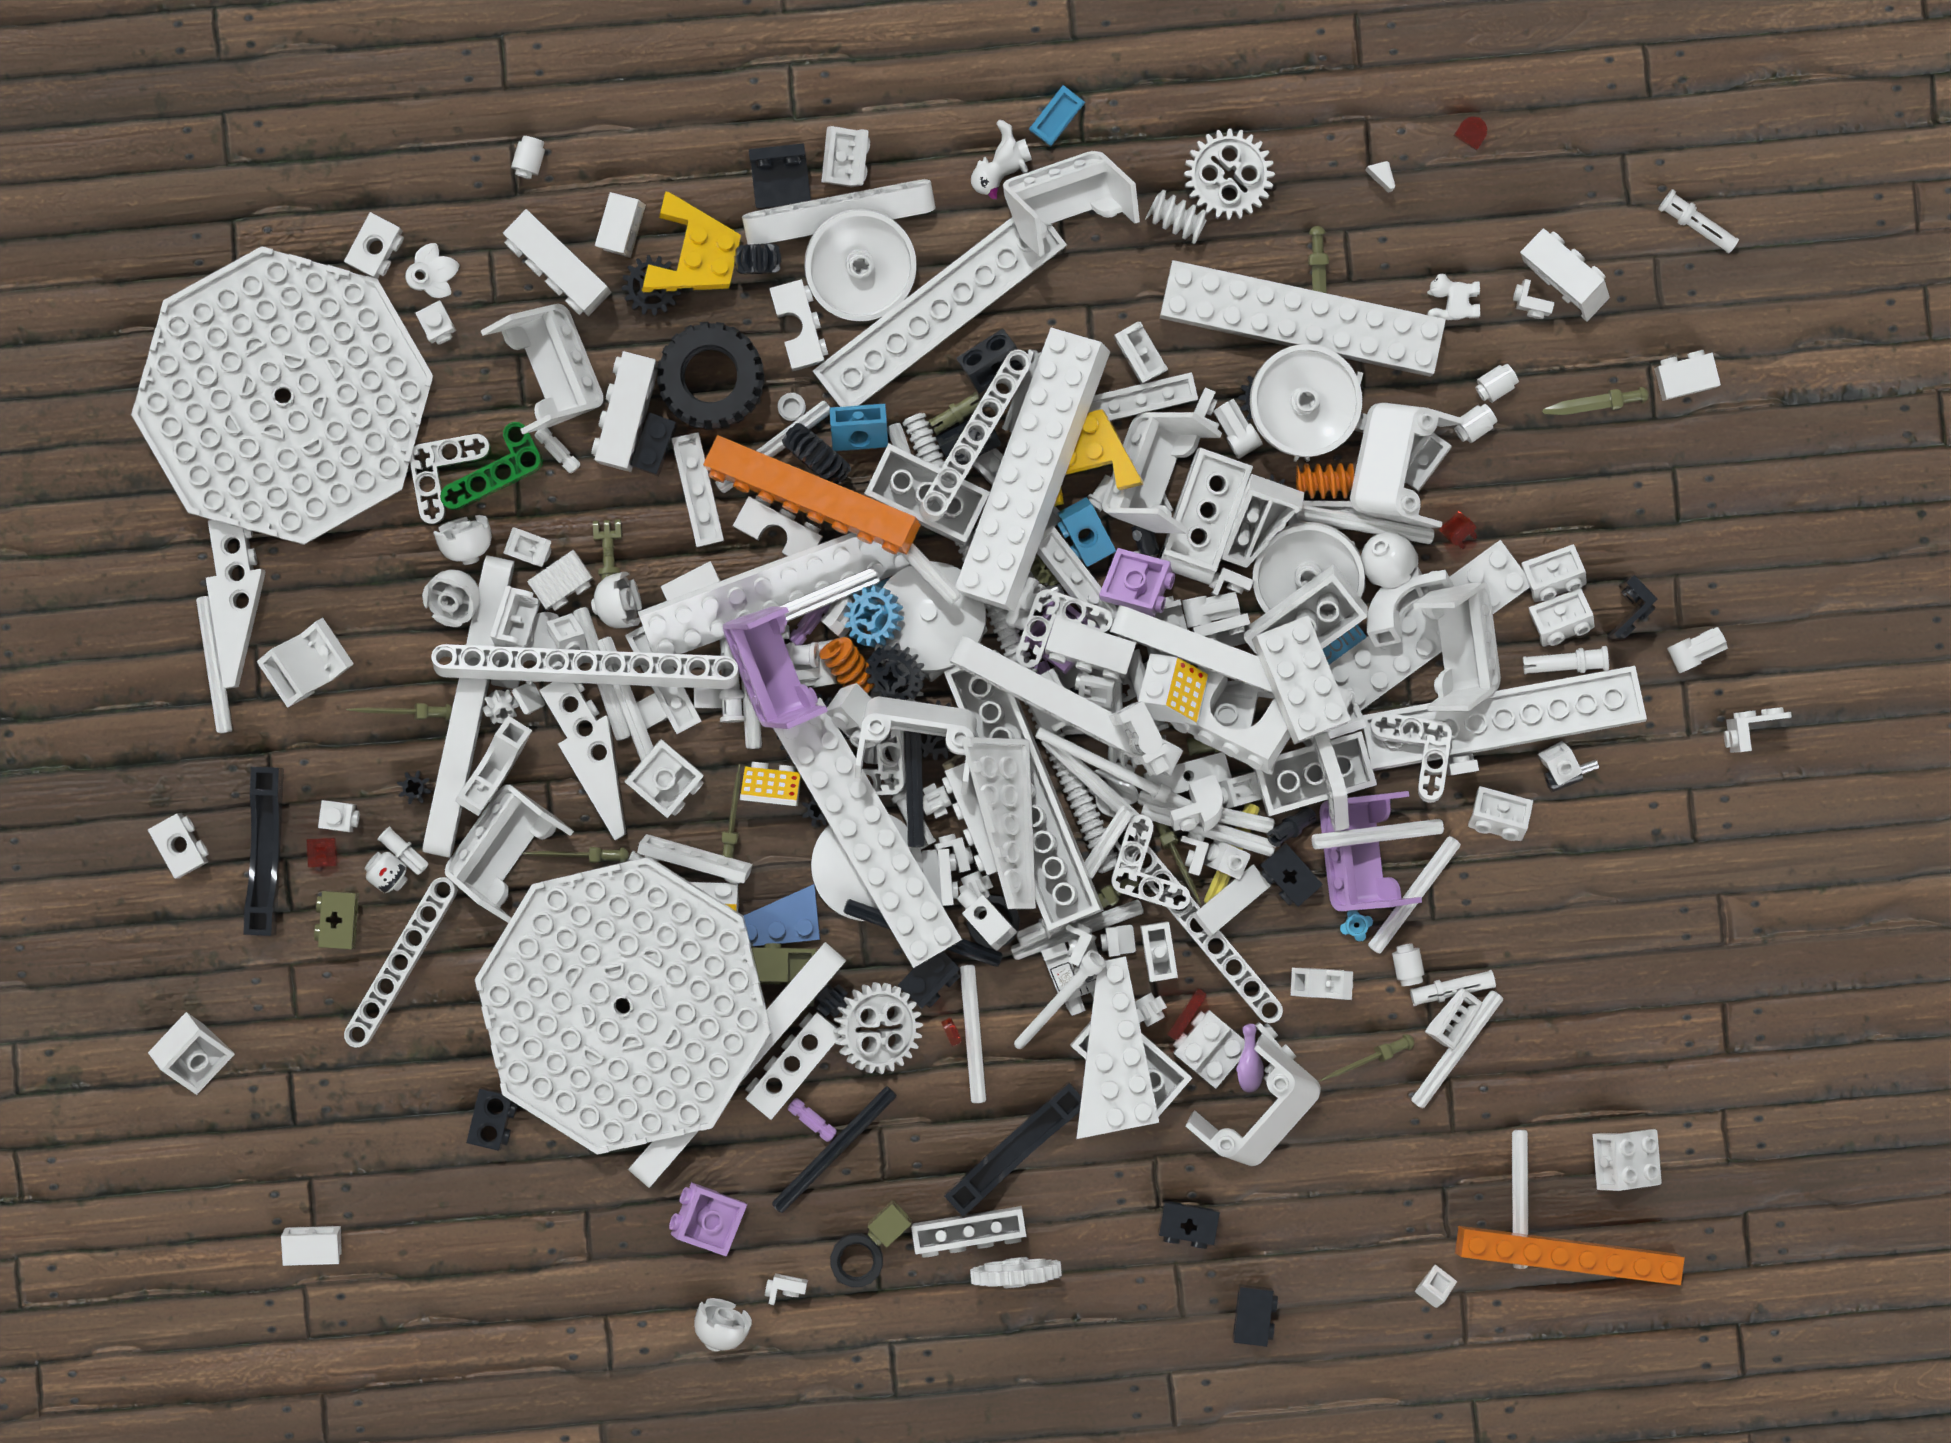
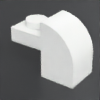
M1215 774L1189 783V795L1193 804L1170 811V823L1174 832L1193 829L1198 823H1201L1203 831L1207 832L1219 822L1223 810V795Z
M1292 968L1291 996L1352 1000V971Z

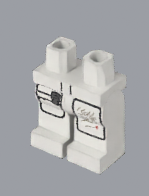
M1144 701L1132 703L1109 716L1113 726H1123L1129 738V748L1132 753L1137 755L1133 757L1135 764H1143L1149 776L1158 775L1171 768L1165 756V753L1171 750L1167 743L1162 744V737Z
M1080 937L1069 940V946H1071L1074 940L1078 941ZM1065 942L1041 951L1058 993L1081 969L1078 966L1073 967V964L1068 962L1070 956L1067 955L1068 950ZM1094 942V944H1093L1091 950H1093V951H1095V952L1098 953L1097 948H1096V945H1095V942ZM1095 974L1089 976L1065 1002L1072 1016L1086 1011L1080 996L1091 992L1094 1000Z

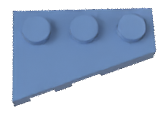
M815 884L744 915L750 943H753V946H760L767 943L780 944L820 940Z

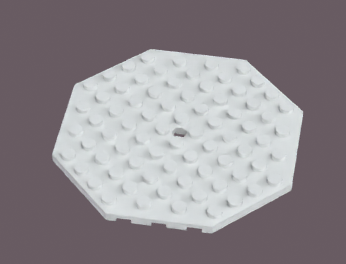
M261 246L163 300L131 415L189 514L305 545L402 490L433 375L378 279ZM286 388L290 391L291 399L287 403H279L275 399V393L278 389Z
M650 857L532 884L475 978L477 991H479L482 1003L481 1008L486 1029H488L492 1044L491 1049L495 1066L498 1069L501 1081L502 1095L597 1155L713 1128L772 1032L744 916ZM619 998L628 999L630 1003V1011L628 1013H620L616 1009V1001Z

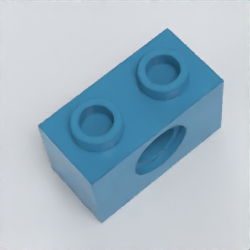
M885 404L830 408L832 449L834 451L875 449L888 446Z
M1087 497L1057 513L1061 520L1057 525L1064 538L1070 537L1073 543L1070 548L1083 561L1086 567L1116 552L1093 505ZM1082 529H1090V534L1086 538H1078V534Z

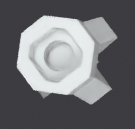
M859 591L856 594L862 595V591ZM853 594L850 597H845L831 603L827 613L820 619L840 638L845 637L850 629L845 628V624L850 621V618L845 617L844 613L851 610L846 605L847 602H855Z

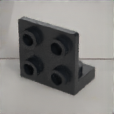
M804 143L748 149L755 206L757 209L811 201Z
M1635 575L1624 579L1619 586L1623 589L1620 592L1629 603L1633 604L1635 602L1638 606L1607 635L1610 640L1626 638L1636 628L1633 623L1637 619H1645L1656 608L1653 603L1658 598Z

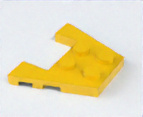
M665 191L659 218L685 224L687 229L677 271L648 264L642 291L652 292L654 289L676 291L677 288H693V290L729 289L734 269L735 249L739 247L741 235L672 193Z
M1100 409L1088 412L1065 475L1113 463L1117 489L1124 490L1144 485L1141 476L1134 467V463L1123 447L1105 411ZM1061 488L1054 506L1064 504Z

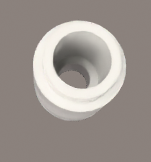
M529 136L522 137V141L518 142L511 168L516 170L515 175L531 179L532 175H538L545 152L543 148L544 141Z
M1508 364L1504 366L1499 365L1478 378V386L1475 388L1483 401L1488 399L1493 403L1515 388L1514 385L1519 380Z
M1483 404L1481 407L1477 405L1460 417L1464 419L1463 424L1457 425L1454 430L1463 442L1468 440L1470 443H1473L1493 429V425L1497 423V418L1486 404Z
M1413 944L1397 946V951L1393 952L1392 956L1397 980H1400L1401 986L1422 983V976L1425 973L1420 949L1414 948Z

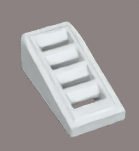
M1461 988L1429 1024L1425 1033L1440 1044L1454 1050L1483 1002L1464 988ZM1463 1000L1469 1004L1467 1009L1461 1005ZM1457 1010L1462 1013L1460 1017L1455 1014ZM1451 1020L1455 1022L1452 1026L1449 1024Z

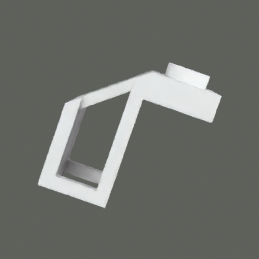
M323 618L314 622L300 635L272 648L257 661L287 708L315 693L314 690L333 681L354 664Z

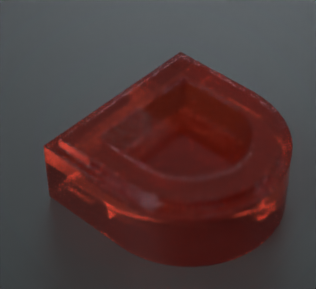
M1468 117L1460 124L1453 136L1477 151L1487 135L1486 123L1479 117Z
M952 1018L941 1021L952 1047L962 1044L961 1036Z

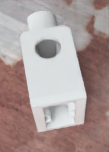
M968 888L957 898L966 909L962 914L996 951L1017 933L984 895L978 898ZM985 910L987 915L984 919L980 920L978 917L979 913Z

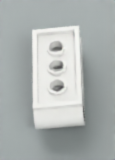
M1197 448L1173 518L1188 528L1186 534L1167 533L1166 541L1158 558L1170 561L1172 572L1208 585L1211 584L1253 466L1203 448ZM1215 475L1222 480V487L1217 492L1213 491L1209 486L1210 479ZM1204 502L1210 503L1213 507V513L1208 518L1203 517L1200 513V507ZM1196 528L1202 530L1204 534L1203 541L1200 544H1195L1191 540V533Z

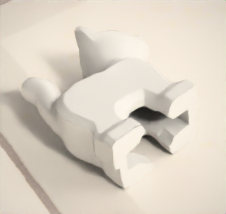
M1438 274L1436 279L1431 282L1430 290L1427 293L1435 297L1447 296L1448 299L1445 310L1433 308L1428 311L1429 316L1446 320L1480 317V304L1471 305L1469 303V297H1477L1480 294V282H1473L1472 284L1452 282L1446 274Z
M1027 577L1015 612L1008 610L1006 623L1009 628H1017L1024 631L1036 595L1040 591L1046 590V587L1039 584V581ZM1034 621V622L1031 624V626H1030V631H1031V629H1032V627L1034 626V624H1035L1036 621Z

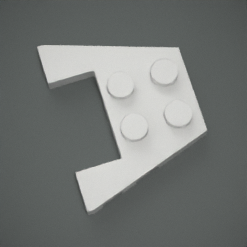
M1237 680L1228 681L1211 713L1215 720L1224 727L1237 730L1246 729L1253 725L1258 697L1274 699L1275 696ZM1211 744V745H1208V746H1210V747H1213V748H1215V749H1217V750L1223 752V751L1221 750V748H1218V747H1216V746H1214V745H1212V744ZM1237 756L1234 757V758H1236V759H1238V760H1240V761H1242V762H1244V763L1247 764V762H1246L1245 760H1243V759H1241V758H1239V757H1237ZM1275 763L1273 764V766L1271 767V769H1270L1269 772H1267V771H1265V770H1263V769H1259V770H1261V771H1263V772H1265V773H1267V774H1272V775H1273V770H1274V765H1275Z

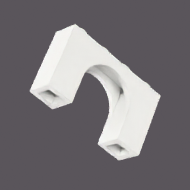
M1198 666V669L1209 676L1198 725L1170 723L1176 730L1182 733L1188 732L1206 745L1212 744L1221 748L1230 757L1237 756L1245 760L1254 769H1263L1269 772L1291 737L1276 699H1273L1261 720L1255 725L1240 730L1224 727L1215 720L1211 711L1227 686L1228 677Z

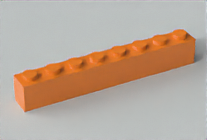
M717 435L703 463L709 472L708 476L718 482L730 481L734 483L733 487L742 492L748 493L751 490L758 493L757 496L766 502L773 503L775 500L783 503L782 507L790 512L798 513L799 510L807 513V517L814 522L822 524L823 521L831 523L833 529L847 534L848 531L855 533L859 540L867 544H872L873 541L882 545V549L894 555H897L898 552L907 555L921 526L913 515Z
M1458 1226L1455 1254L1464 1258L1681 1285L1685 1257L1674 1253Z

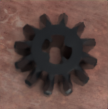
M745 244L735 249L734 264L736 265V272L740 274L762 275L776 273L780 270L781 254L780 248L776 244Z

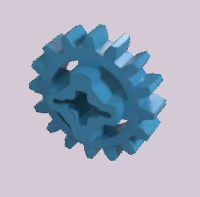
M872 585L871 590L863 587L862 595L853 594L854 603L847 602L846 605L851 610L844 613L845 617L850 618V621L845 624V628L852 630L849 636L857 639V643L867 644V646L873 648L876 647V644L884 646L886 644L885 638L894 640L895 637L892 632L894 630H901L897 622L904 620L903 616L898 615V611L903 609V605L896 603L898 596L890 594V590L886 588L881 589L875 585ZM876 599L883 600L885 605L880 604ZM863 628H866L871 634H866Z

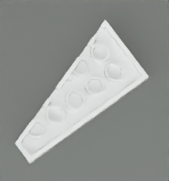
M961 738L1007 908L1034 909L1036 905L1029 739Z
M1126 956L1105 960L1106 966L1096 975L1076 1139L1159 1123Z

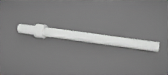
M1039 727L1035 735L1036 738L1155 795L1154 799L1163 803L1167 801L1179 808L1190 803V800L1172 792V788L1162 783L1158 785L1041 727Z

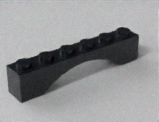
M251 767V853L244 908L243 935L274 936L277 934L284 768Z
M1068 1081L946 1191L944 1197L964 1217L1023 1160L1080 1112L1081 1094Z

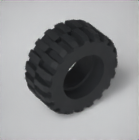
M707 321L700 322V325L685 327L683 332L680 334L676 333L671 338L672 341L668 346L665 345L662 351V358L658 361L657 383L663 401L677 418L697 429L703 428L714 431V429L721 428L723 430L730 428V425L734 423H740L748 413L751 414L756 408L755 405L763 393L762 388L765 383L764 366L752 341L743 335L740 330L733 326H726L725 323L716 322L715 324ZM707 350L720 351L726 354L734 362L737 370L735 388L726 398L717 402H704L697 399L689 392L685 383V370L689 361L698 353Z

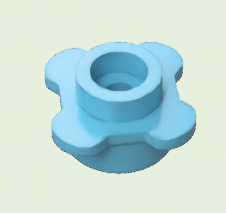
M1350 910L1347 912L1348 917L1345 923L1341 924L1340 930L1345 935L1350 934L1354 936L1356 941H1363L1366 938L1365 933L1368 927L1373 924V920L1370 916L1359 914L1357 910ZM1354 923H1359V927L1355 928Z

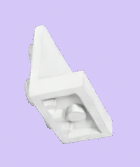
M1656 1129L1626 1133L1593 1134L1597 1190L1621 1191L1661 1184L1658 1133Z

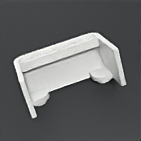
M1086 152L1010 178L1003 184L1004 196L1019 235L1039 257L1045 255L1043 239L1048 235L1046 225L1093 209L1097 214L1106 218L1123 212L1133 223L1140 222L1136 183L1102 152Z
M553 304L510 314L481 330L482 336L502 331L505 342L515 350L525 348L545 399L537 402L535 405L537 421L520 429L522 434L552 427L589 412L603 403V393L572 316L564 305Z
M1378 403L1371 406L1366 418L1350 495L1353 508L1358 512L1393 522L1425 528H1441V521L1419 515V496L1413 490L1404 488L1414 435L1427 436L1432 434L1437 426L1463 424L1464 419L1424 407L1392 403Z
M1144 412L1138 414L1130 424L1123 447L1134 463L1133 465L1141 476L1144 485L1119 490L1116 487L1113 471L1102 501L1103 510L1114 518L1155 533L1186 534L1188 528L1172 518L1170 509L1160 504L1177 458H1184L1193 454L1198 447L1200 438H1220L1222 432L1194 412Z
M1470 583L1430 591L1413 603L1414 609L1424 608L1425 613L1431 619H1438L1444 670L1435 679L1434 688L1438 698L1427 705L1428 711H1470L1499 688L1501 679L1490 591L1486 583Z
M887 697L872 698L866 705L855 764V778L861 779L866 741L880 742L888 736L890 729L946 737V746L952 753L966 756L961 738L975 737L977 728L976 716L967 709ZM967 757L964 766L961 794H967L970 768Z
M504 785L495 794L447 862L445 875L477 904L509 923L511 917L500 908L508 898V885L503 880L521 856V853H523L534 836L541 840L546 839L554 834L556 827L570 836L574 831L511 785Z
M1263 1034L1258 1038L1254 1050L1275 1067L1267 1078L1269 1091L1278 1098L1244 1137L1229 1128L1218 1131L1195 1110L1190 1115L1186 1124L1189 1130L1216 1153L1249 1166L1260 1164L1318 1100L1321 1092L1319 1082Z

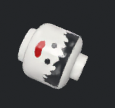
M377 852L365 866L367 871L366 879L383 893H388L393 889L398 891L407 881V878L404 876L407 867L392 853L384 852L380 854Z

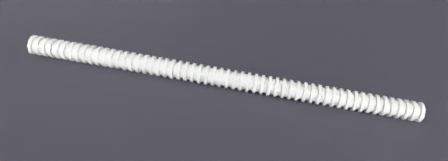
M919 413L905 419L903 425L908 428L906 432L911 435L910 441L915 444L913 448L918 451L917 457L942 468L945 463L942 460L944 456L943 453L938 451L940 446L935 444L937 441L936 437L931 435L933 430L928 428L930 425L929 421L924 419L926 414ZM973 529L964 546L955 542L956 546L959 545L960 547L958 550L959 554L962 553L964 556L962 558L963 562L966 559L975 534ZM984 603L985 609L988 611L986 615L992 620L990 625H994L995 629L993 631L999 636L997 641H1001L1002 645L1000 647L1006 652L1004 657H1008V659L1019 664L1016 652L1021 640L1018 634L1020 630L1008 627L1006 623L1008 610ZM1022 650L1021 656L1025 657L1024 662L1029 663L1030 652L1027 653ZM1028 668L1029 670L1035 673L1038 672L1037 668ZM1034 716L1032 721H1036L1037 725H1035V728L1039 729L1040 725ZM1060 729L1052 732L1064 739L1065 732H1061ZM1046 749V753L1051 755L1049 760H1053L1055 764L1053 769L1058 771L1056 776L1061 778L1060 785L1065 787L1063 792L1068 794L1067 801L1072 803L1070 808L1075 810V813H1073L1074 817L1079 819L1077 824L1082 826V829H1080L1081 833L1086 835L1084 840L1089 842L1087 847L1093 850L1107 829L1103 828L1102 824L1104 822L1098 817L1100 812H1096L1095 808L1097 806L1092 803L1093 796H1089V788L1086 789L1085 784ZM1111 849L1098 869L1099 873H1105L1115 868L1117 852Z

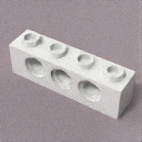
M818 1011L814 1016L810 1012L799 1024L803 1029L797 1037L791 1034L781 1046L785 1050L778 1059L773 1056L763 1069L767 1073L763 1078L759 1080L755 1077L745 1089L749 1093L745 1099L770 1120L841 1036L833 1032L838 1027L826 1017H823ZM812 1034L817 1038L818 1046L815 1049L808 1050L803 1046L802 1039L805 1035ZM789 1056L797 1057L800 1061V1068L796 1071H789L785 1067V1059ZM773 1077L780 1079L782 1082L781 1091L777 1093L769 1091L767 1088L768 1079Z

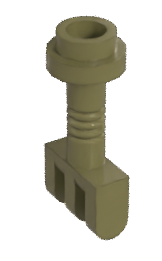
M615 519L614 531L610 529V520H604V531H599V520L593 521L594 541L602 540L604 551V568L598 569L601 581L607 576L621 572L620 568L615 567L613 540L622 539L621 519Z

